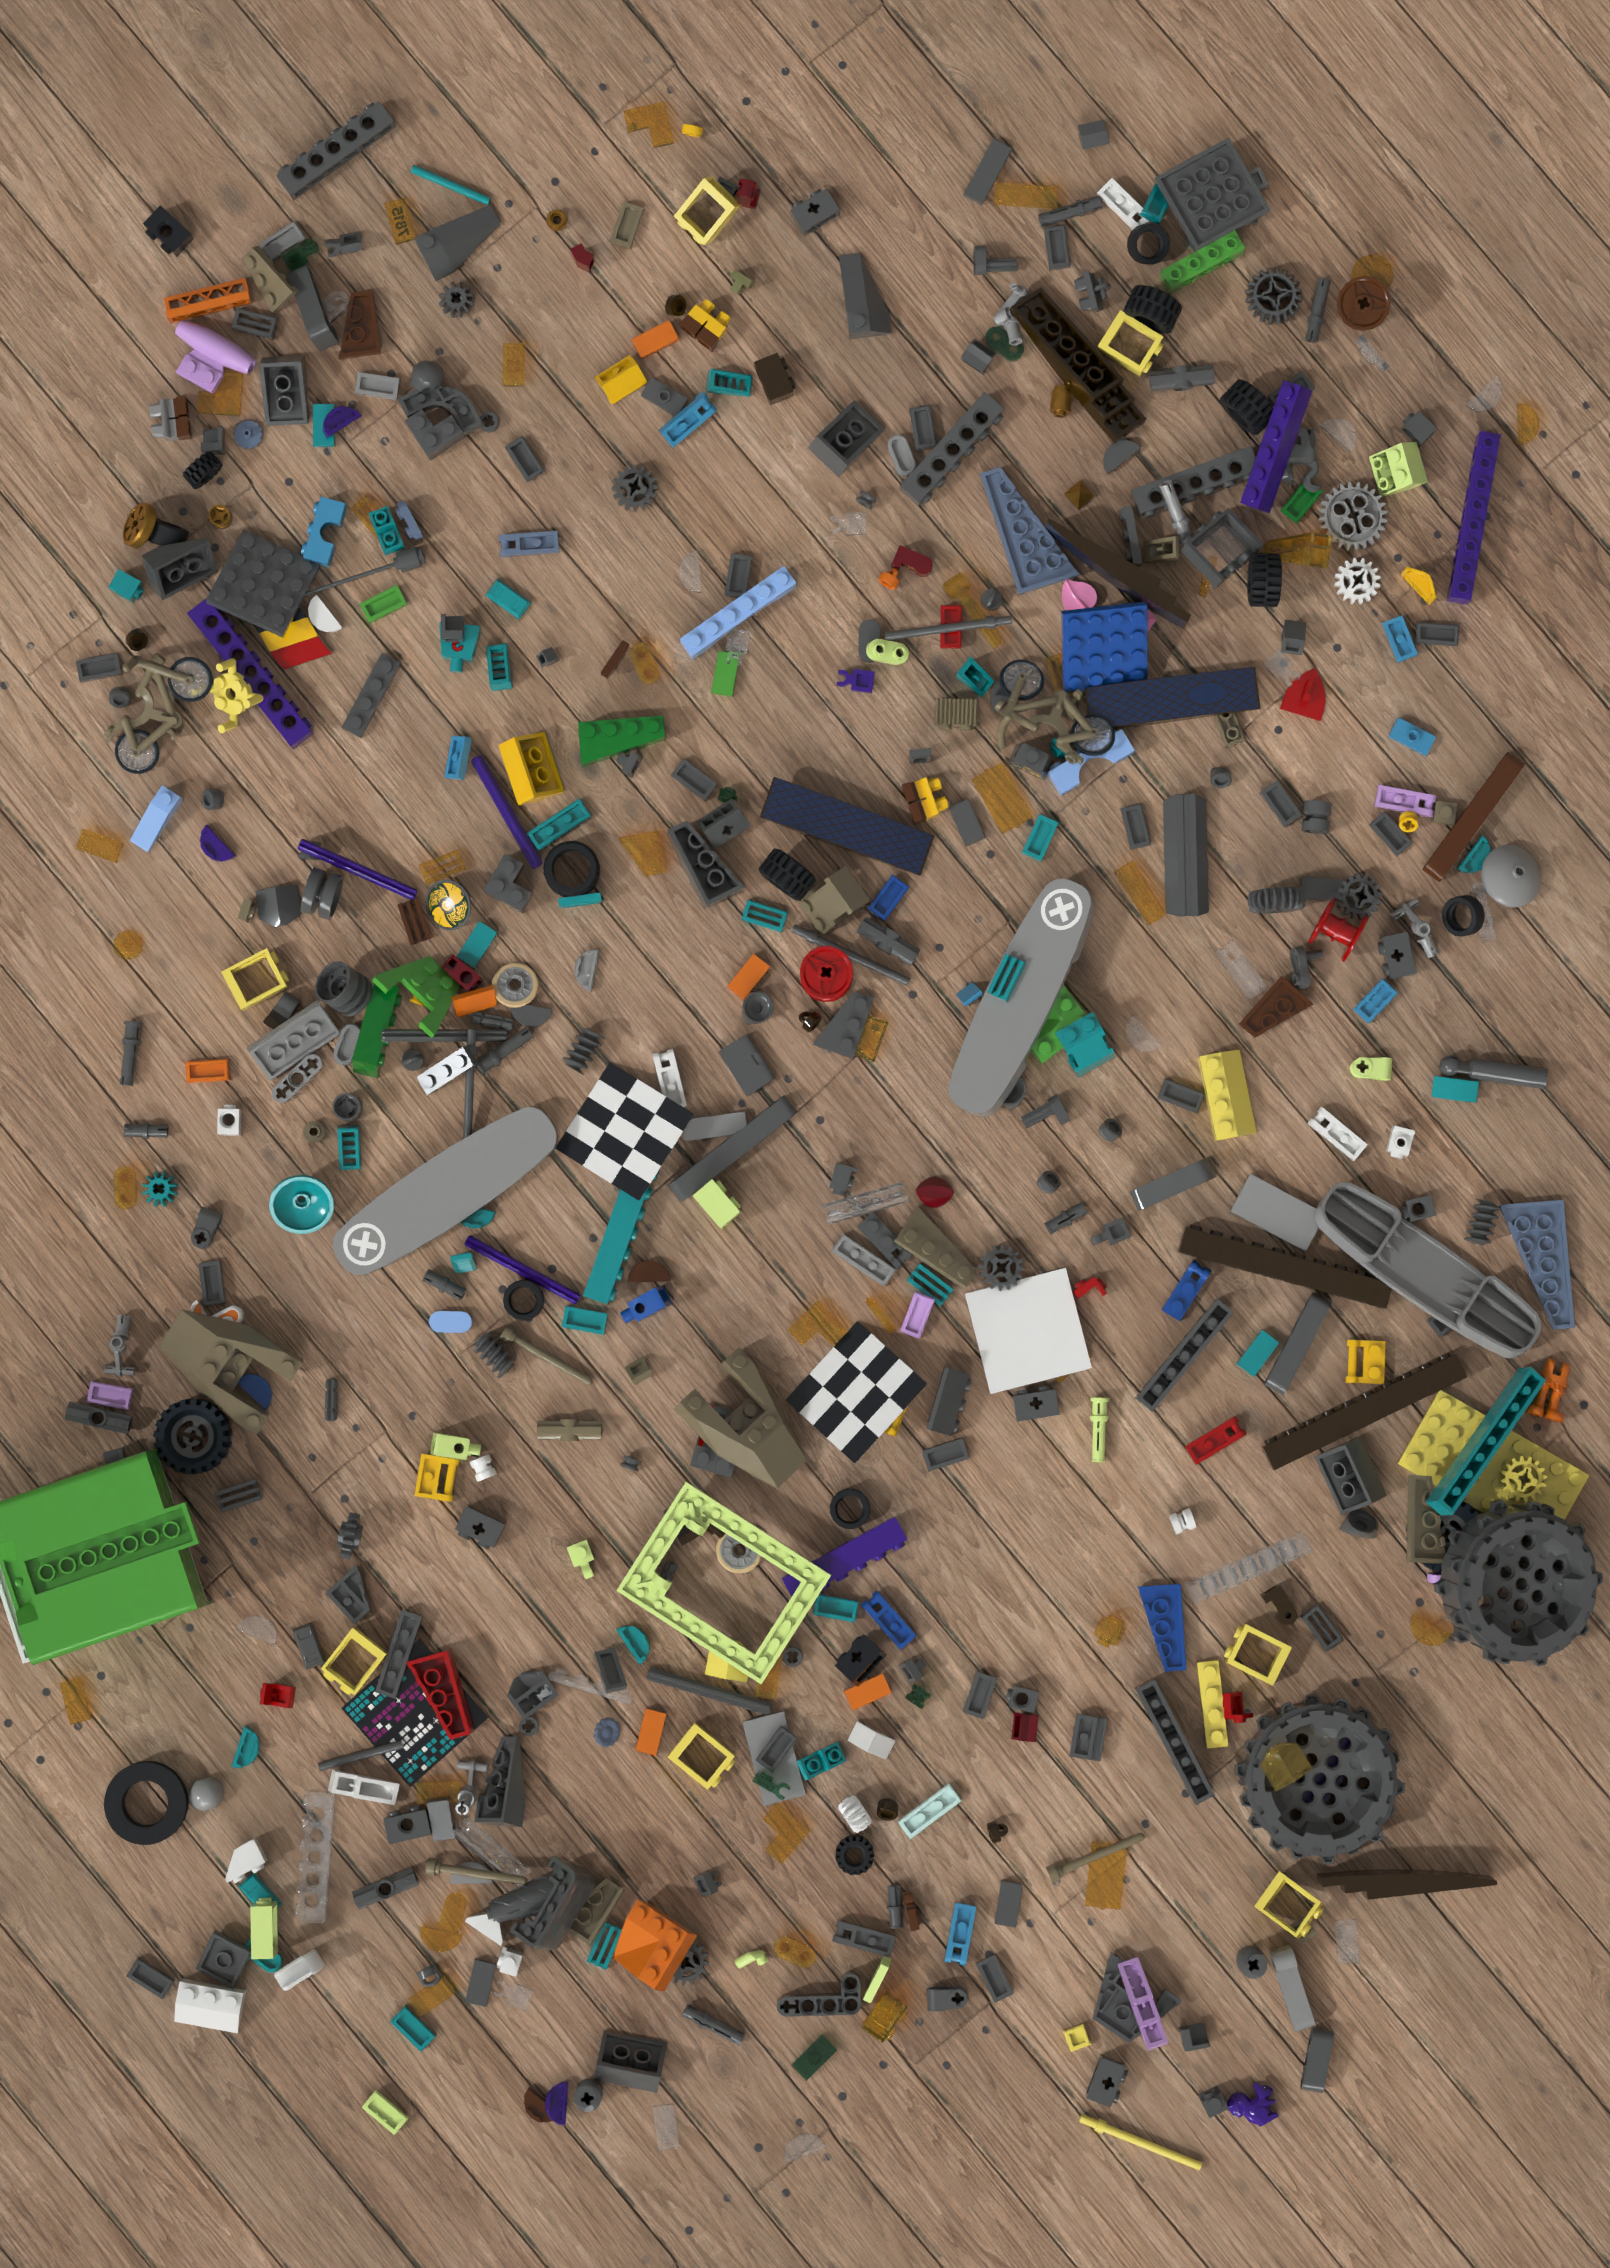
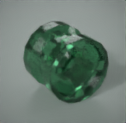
M914 1683L912 1691L906 1694L905 1698L923 1709L925 1706L924 1702L932 1694Z

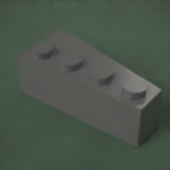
M688 821L668 829L666 835L704 910L744 889L742 883L735 878L729 868L722 863L717 854L709 848Z

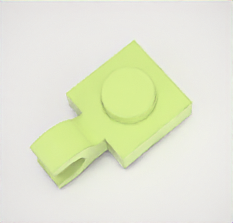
M584 1540L567 1547L574 1568L581 1566L585 1579L593 1577L594 1574L589 1562L595 1559L588 1541Z

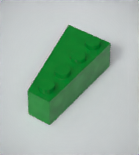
M663 716L578 722L582 768L618 756L620 753L626 754L630 751L665 741Z
M374 983L372 996L366 1008L352 1057L353 1073L378 1079L381 1066L384 1065L386 1057V1046L388 1047L390 1042H383L381 1040V1031L395 1026L397 1019L395 1014L396 1007H400L403 995L400 994L399 987L394 986L385 994Z

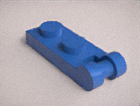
M1194 1259L1161 1309L1178 1321L1182 1319L1211 1273L1210 1269L1202 1268L1198 1265L1199 1262ZM1193 1272L1200 1276L1197 1281L1190 1277Z
M876 1590L872 1594L873 1597L868 1601L865 1600L861 1606L901 1650L917 1635ZM880 1603L883 1608L876 1613L873 1607Z

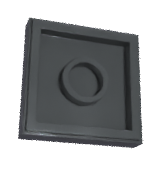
M215 1930L196 1969L234 1989L251 1956V1948Z

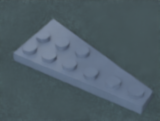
M1001 467L980 473L1018 595L1056 584L1066 579L1078 577L1080 575L1060 550L1055 540L1029 508L1027 502L1015 489L1016 487Z
M1564 1200L1498 1205L1501 1208V1213L1552 1330L1575 1328Z

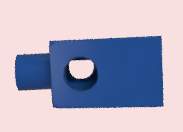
M661 1285L628 1302L629 1308L621 1311L620 1314L625 1323L634 1319L639 1322L673 1303L666 1289ZM641 1304L645 1307L644 1311L641 1309Z

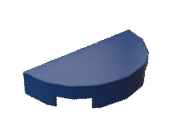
M242 1375L238 1384L267 1410L271 1403V1386L266 1379L259 1375Z

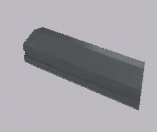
M1175 794L1163 801L1165 911L1167 914L1178 917L1200 916L1209 912L1206 800L1196 794Z

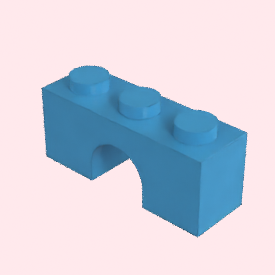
M321 497L319 502L316 501L313 509V514L316 515L314 521L309 523L307 534H310L308 542H304L301 551L305 560L330 568L336 547L334 544L324 541L322 533L328 526L334 525L342 528L348 508L345 503Z

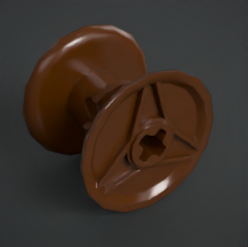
M1366 276L1354 278L1346 283L1339 293L1337 301L1338 314L1343 322L1352 329L1360 331L1374 329L1384 321L1389 313L1391 304L1389 292L1375 278ZM1366 298L1370 306L1362 310L1357 302Z

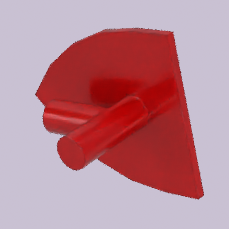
M1315 668L1303 673L1293 681L1283 697L1280 709L1321 721L1326 701L1325 689Z

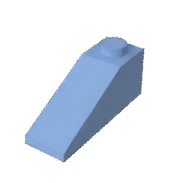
M162 785L150 802L130 841L146 852H149L183 802V799Z

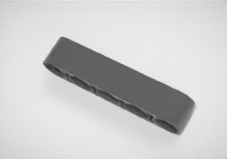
M1313 1292L1311 1293L1264 1383L1265 1386L1284 1395L1332 1302Z

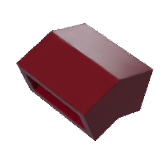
M582 243L571 248V256L577 267L590 273L595 262L594 254L587 252Z
M1014 1712L1011 1739L1036 1743L1039 1715Z

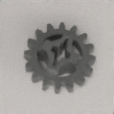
M633 465L632 470H629L626 466L625 473L618 471L620 478L613 479V482L617 484V486H612V491L617 492L613 497L614 499L620 498L618 505L625 504V510L627 511L630 507H633L634 512H637V507H641L644 511V505L647 503L651 506L652 502L650 499H656L657 497L653 493V491L658 490V486L653 485L657 482L656 478H650L652 472L648 471L645 473L644 466L640 470H637L636 465ZM635 475L634 478L626 479L629 476ZM643 479H646V481L648 482L649 489L643 486ZM638 482L639 490H635L632 494L631 487H634ZM621 488L627 491V498L623 497ZM640 497L644 498L641 501L635 502V500Z
M1359 873L1354 874V879L1351 875L1347 876V882H1340L1343 888L1336 889L1340 896L1335 899L1341 901L1338 909L1344 908L1343 915L1350 913V919H1355L1358 916V919L1362 920L1364 915L1371 917L1370 911L1377 912L1378 909L1375 906L1382 904L1378 897L1382 896L1383 893H1377L1380 885L1374 886L1375 879L1367 880V874L1360 878ZM1353 883H1358L1355 889H1348ZM1360 892V897L1363 898L1358 901V897L1355 894ZM1363 904L1369 905L1367 909L1360 911Z
M1004 1245L1000 1246V1250L992 1246V1253L986 1250L985 1254L987 1257H980V1260L984 1263L978 1266L979 1269H983L979 1277L985 1276L986 1278L983 1283L987 1284L990 1282V1289H993L996 1285L999 1291H1002L1003 1286L1010 1290L1011 1283L1017 1286L1018 1284L1015 1279H1022L1023 1276L1019 1274V1271L1025 1270L1024 1267L1019 1266L1023 1259L1016 1258L1019 1252L1011 1253L1012 1247L1004 1250ZM1006 1254L1008 1257L1006 1259H998L995 1255ZM988 1261L992 1264V1272L989 1274L987 1272ZM1009 1261V1263L1006 1264L1005 1273L999 1272L993 1275L996 1272V1269L998 1268L996 1265L997 1263L1003 1264ZM1013 1262L1016 1268L1014 1276L1010 1272V1265ZM996 1277H1004L1007 1282H996L994 1279Z
M350 1512L347 1522L342 1521L337 1546L341 1547L340 1558L350 1560L353 1550L358 1551L363 1531V1525H359L360 1514Z
M696 1939L685 1957H689L691 1964L682 1966L681 1962L674 1974L675 1984L678 1980H682V1986H685L686 1981L689 1980L691 1985H693L694 1978L700 1981L702 1979L700 1973L706 1974L707 1972L703 1966L709 1965V1961L704 1960L708 1956V1952L702 1953L704 1946L697 1947ZM695 1951L699 1955L700 1964L694 1959ZM692 1970L695 1972L691 1975L684 1976V1973L687 1971Z

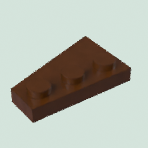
M373 291L353 292L350 296L339 360L381 354Z
M1281 976L1241 1020L1239 1025L1253 1038H1256L1312 1006L1313 1003Z

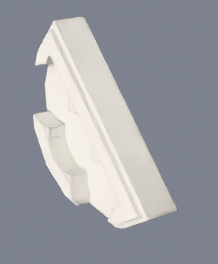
M316 594L308 607V614L312 624L318 630L324 632H337L343 629Z

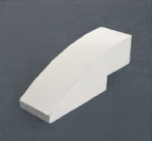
M332 1769L328 1791L335 1794L352 1796L357 1799L395 1805L400 1784Z

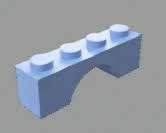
M1114 729L1115 741L1111 749L1099 756H1088L1077 750L1075 752L1084 758L1081 765L1077 762L1073 765L1068 761L1062 764L1059 761L1049 767L1051 771L1047 775L1060 796L1079 786L1080 768L1088 760L1105 758L1116 764L1134 753L1135 750L1122 729L1119 731ZM1110 731L1104 735L1106 738L1098 742L1096 739L1094 743L1086 745V750L1096 752L1107 747L1111 739Z

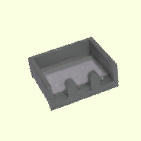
M1229 508L1223 513L1218 511L1211 518L1212 522L1210 524L1204 523L1196 531L1198 534L1188 536L1183 541L1184 547L1180 551L1211 582L1214 590L1245 565L1252 553H1258L1263 546V543Z

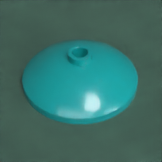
M295 1175L282 1180L275 1186L269 1199V1210L273 1220L284 1230L296 1234H307L319 1230L330 1220L334 1209L333 1195L327 1185L321 1180L308 1175ZM299 1196H304L305 1198H304V1199H299L298 1197H299Z

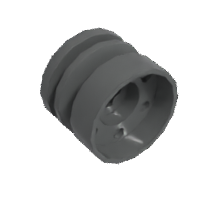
M342 961L328 964L320 972L315 983L317 998L345 1016L357 1015L365 1009L373 992L370 979Z

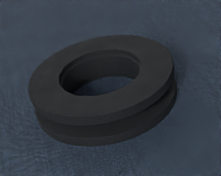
M141 1761L122 1769L111 1780L104 1798L105 1815L111 1828L124 1840L139 1845L159 1843L174 1834L184 1822L189 1805L188 1792L181 1777L169 1766L155 1761ZM140 1781H151L158 1784L165 1791L168 1798V1808L164 1817L152 1825H143L135 1822L128 1815L125 1808V1797L128 1790Z

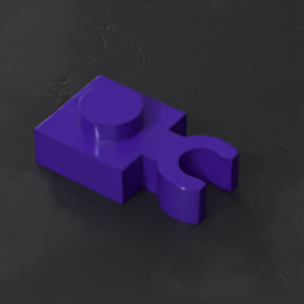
M854 669L853 675H850L845 670H839L838 675H844L846 680L844 682H837V686L845 687L851 685V691L872 694L875 672Z

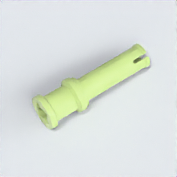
M1090 1397V1401H1092V1415H1090V1419L1093 1421L1091 1462H1105L1106 1422L1109 1419L1107 1415V1402L1110 1399L1108 1397Z

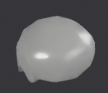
M213 1777L201 1778L194 1782L189 1789V1800L192 1806L200 1811L216 1808L224 1798L223 1786L220 1781Z

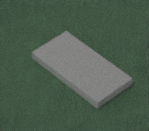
M316 1000L249 1045L247 1050L271 1081L307 1055H310L338 1036L341 1032L319 1001Z
M1249 1174L1230 1210L1231 1213L1305 1252L1319 1228L1315 1220L1316 1208L1252 1174Z
M784 1711L743 1721L764 1806L806 1795L793 1746L773 1773L756 1761V1758L780 1725L789 1731Z

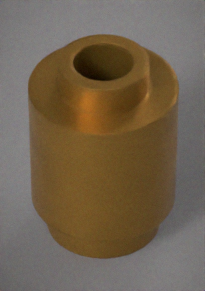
M1055 385L1054 390L1051 392L1050 412L1054 414V417L1065 418L1066 415L1071 413L1073 394L1066 385Z

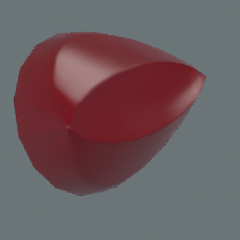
M934 1176L922 1181L916 1189V1194L927 1207L939 1208L951 1199L954 1191L948 1182Z

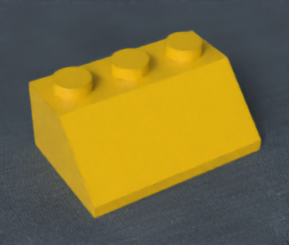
M545 732L513 737L498 745L518 805L534 803L565 792Z

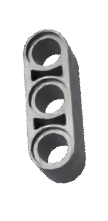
M1311 2028L1300 2089L1323 2093L1334 2031Z

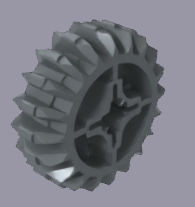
M1271 267L1267 268V274L1260 270L1259 276L1253 275L1252 279L1254 282H1248L1247 286L1250 289L1245 291V294L1250 296L1245 299V303H1252L1248 307V311L1255 309L1253 317L1261 315L1260 322L1267 318L1268 325L1272 324L1273 319H1275L1277 325L1280 324L1281 318L1284 322H1287L1289 320L1288 315L1294 317V310H1299L1300 308L1297 303L1302 302V297L1297 296L1302 293V289H1295L1299 286L1300 282H1292L1295 276L1292 274L1288 278L1286 276L1288 270L1286 269L1283 271V274L1279 273V267H1276L1275 273H1272ZM1268 281V290L1262 292L1261 295H1257L1259 286ZM1276 281L1284 284L1287 289L1279 288ZM1271 292H1274L1275 295H1278L1276 302L1272 299V297H1269ZM1286 297H1291L1290 304L1285 309L1279 310L1280 301L1285 300ZM1261 304H1269L1272 311L1265 309Z
M1299 887L1267 888L1251 891L1248 894L1249 911L1254 914L1298 911L1305 907L1306 902L1304 890Z

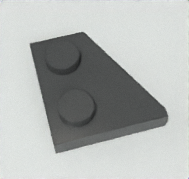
M357 1565L350 1569L325 1593L354 1625L371 1610Z

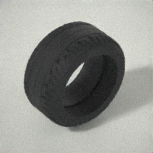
M577 841L562 842L549 851L544 861L545 879L549 887L562 897L586 895L594 889L599 880L600 864L594 851L584 843ZM568 852L582 854L590 865L589 877L583 884L577 887L563 886L554 875L556 860Z

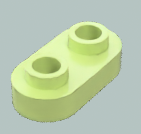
M875 639L869 642L866 647L867 656L877 662L900 665L909 656L908 648L898 642ZM877 646L881 647V653L877 652ZM897 650L901 651V657L897 656Z

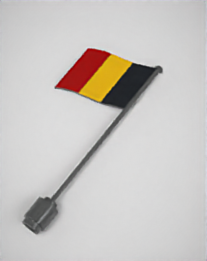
M412 547L396 552V557L393 558L394 563L309 590L306 596L392 567H396L397 570L401 569L402 573L422 567V564L426 563L421 547ZM300 607L284 637H280L252 624L261 635L272 657L285 670L333 654L322 643L310 620Z

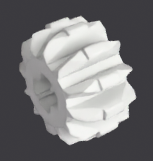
M856 1796L847 1797L838 1805L839 1811L853 1832L863 1831L871 1824L870 1816Z

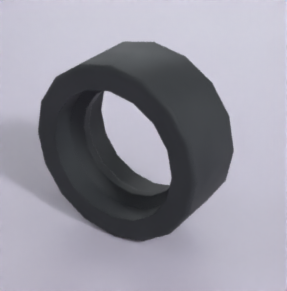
M1142 224L1135 227L1127 240L1129 255L1140 264L1154 265L1159 263L1166 257L1169 251L1170 241L1168 234L1162 227L1156 224ZM1147 231L1155 233L1160 241L1158 252L1151 257L1141 255L1137 248L1139 236Z
M1462 895L1451 898L1445 903L1442 910V920L1445 928L1454 936L1463 937L1475 934L1483 926L1485 919L1484 909L1475 897ZM1461 903L1467 905L1471 912V923L1468 928H1462L1455 917L1456 908Z
M515 1281L504 1292V1308L515 1319L523 1321L533 1319L543 1309V1292L532 1281ZM523 1287L529 1288L536 1295L535 1307L526 1313L516 1311L511 1303L513 1293Z
M854 1488L844 1489L832 1498L830 1514L838 1526L845 1529H856L867 1521L870 1514V1504L867 1497L861 1491ZM853 1496L861 1501L863 1511L857 1520L845 1521L839 1516L837 1506L842 1498Z

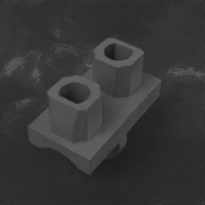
M1090 271L1083 272L1082 277L1074 280L1078 292L1087 290L1088 297L1079 299L1081 310L1103 311L1101 300L1107 299L1106 291L1111 289V285L1109 283L1104 284L1102 277L1096 279L1095 274L1090 273Z

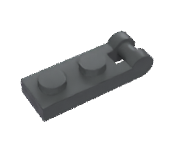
M1124 506L1121 509L1119 518L1125 523V529L1122 530L1124 542H1128L1129 550H1126V559L1128 562L1140 567L1142 562L1134 512L1130 506Z
M873 1212L857 1226L897 1270L902 1267L901 1264L906 1259L910 1260L913 1257V1254L894 1242L896 1236ZM898 1248L901 1253L895 1258L891 1253Z
M837 1920L836 1927L838 1928L836 1935H833V1942L891 1957L896 1935ZM846 1930L852 1931L850 1939L844 1937Z

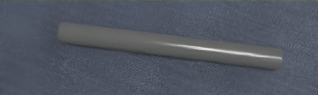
M399 1740L318 1763L319 1770L323 1771L403 1749V1744Z

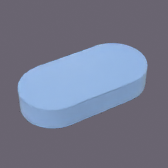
M437 1311L430 1316L429 1325L435 1332L464 1333L471 1328L472 1318L463 1311Z

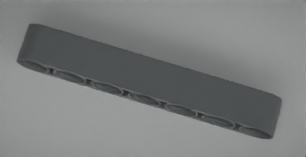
M783 1095L749 1121L736 1134L731 1135L678 1176L668 1186L681 1202L793 1117L798 1111L788 1098Z

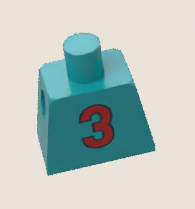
M440 622L442 658L444 660H451L450 672L462 673L463 661L473 662L481 635V627L464 624V642H442Z

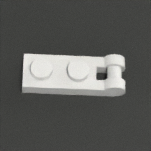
M1113 178L1097 192V196L1099 195L1100 199L1131 230L1139 225L1152 223L1140 216L1143 208ZM1136 214L1141 217L1138 222L1133 219Z
M673 1048L661 1054L658 1052L652 1053L662 1094L682 1107H686L687 1103ZM669 1060L670 1066L662 1068L661 1062Z
M1320 1107L1315 1118H1311L1307 1124L1348 1158L1355 1161L1368 1144L1327 1110ZM1324 1119L1330 1122L1326 1128L1320 1125Z

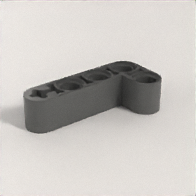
M306 264L288 272L291 286H295L299 290L295 294V298L307 333L319 351H323L339 344V338L328 320L310 267Z
M1207 1157L1130 1191L1137 1210L1140 1211L1217 1177L1210 1158Z
M854 1971L845 1972L841 1978V1993L784 1994L777 2000V2011L786 2017L854 2015L861 2008L860 1977ZM854 1977L857 1980V1984L854 1987L846 1986V1978ZM852 1998L857 2001V2006L854 2009L846 2007L845 2002L848 1999ZM827 1999L835 2001L836 2006L833 2009L829 2010L824 2007L823 2004ZM785 2000H788L789 2004H796V2000H799V2010H796V2006H789V2010H785L784 2006L780 2005H783ZM803 2001H813L814 2007L811 2010L804 2009L802 2007Z

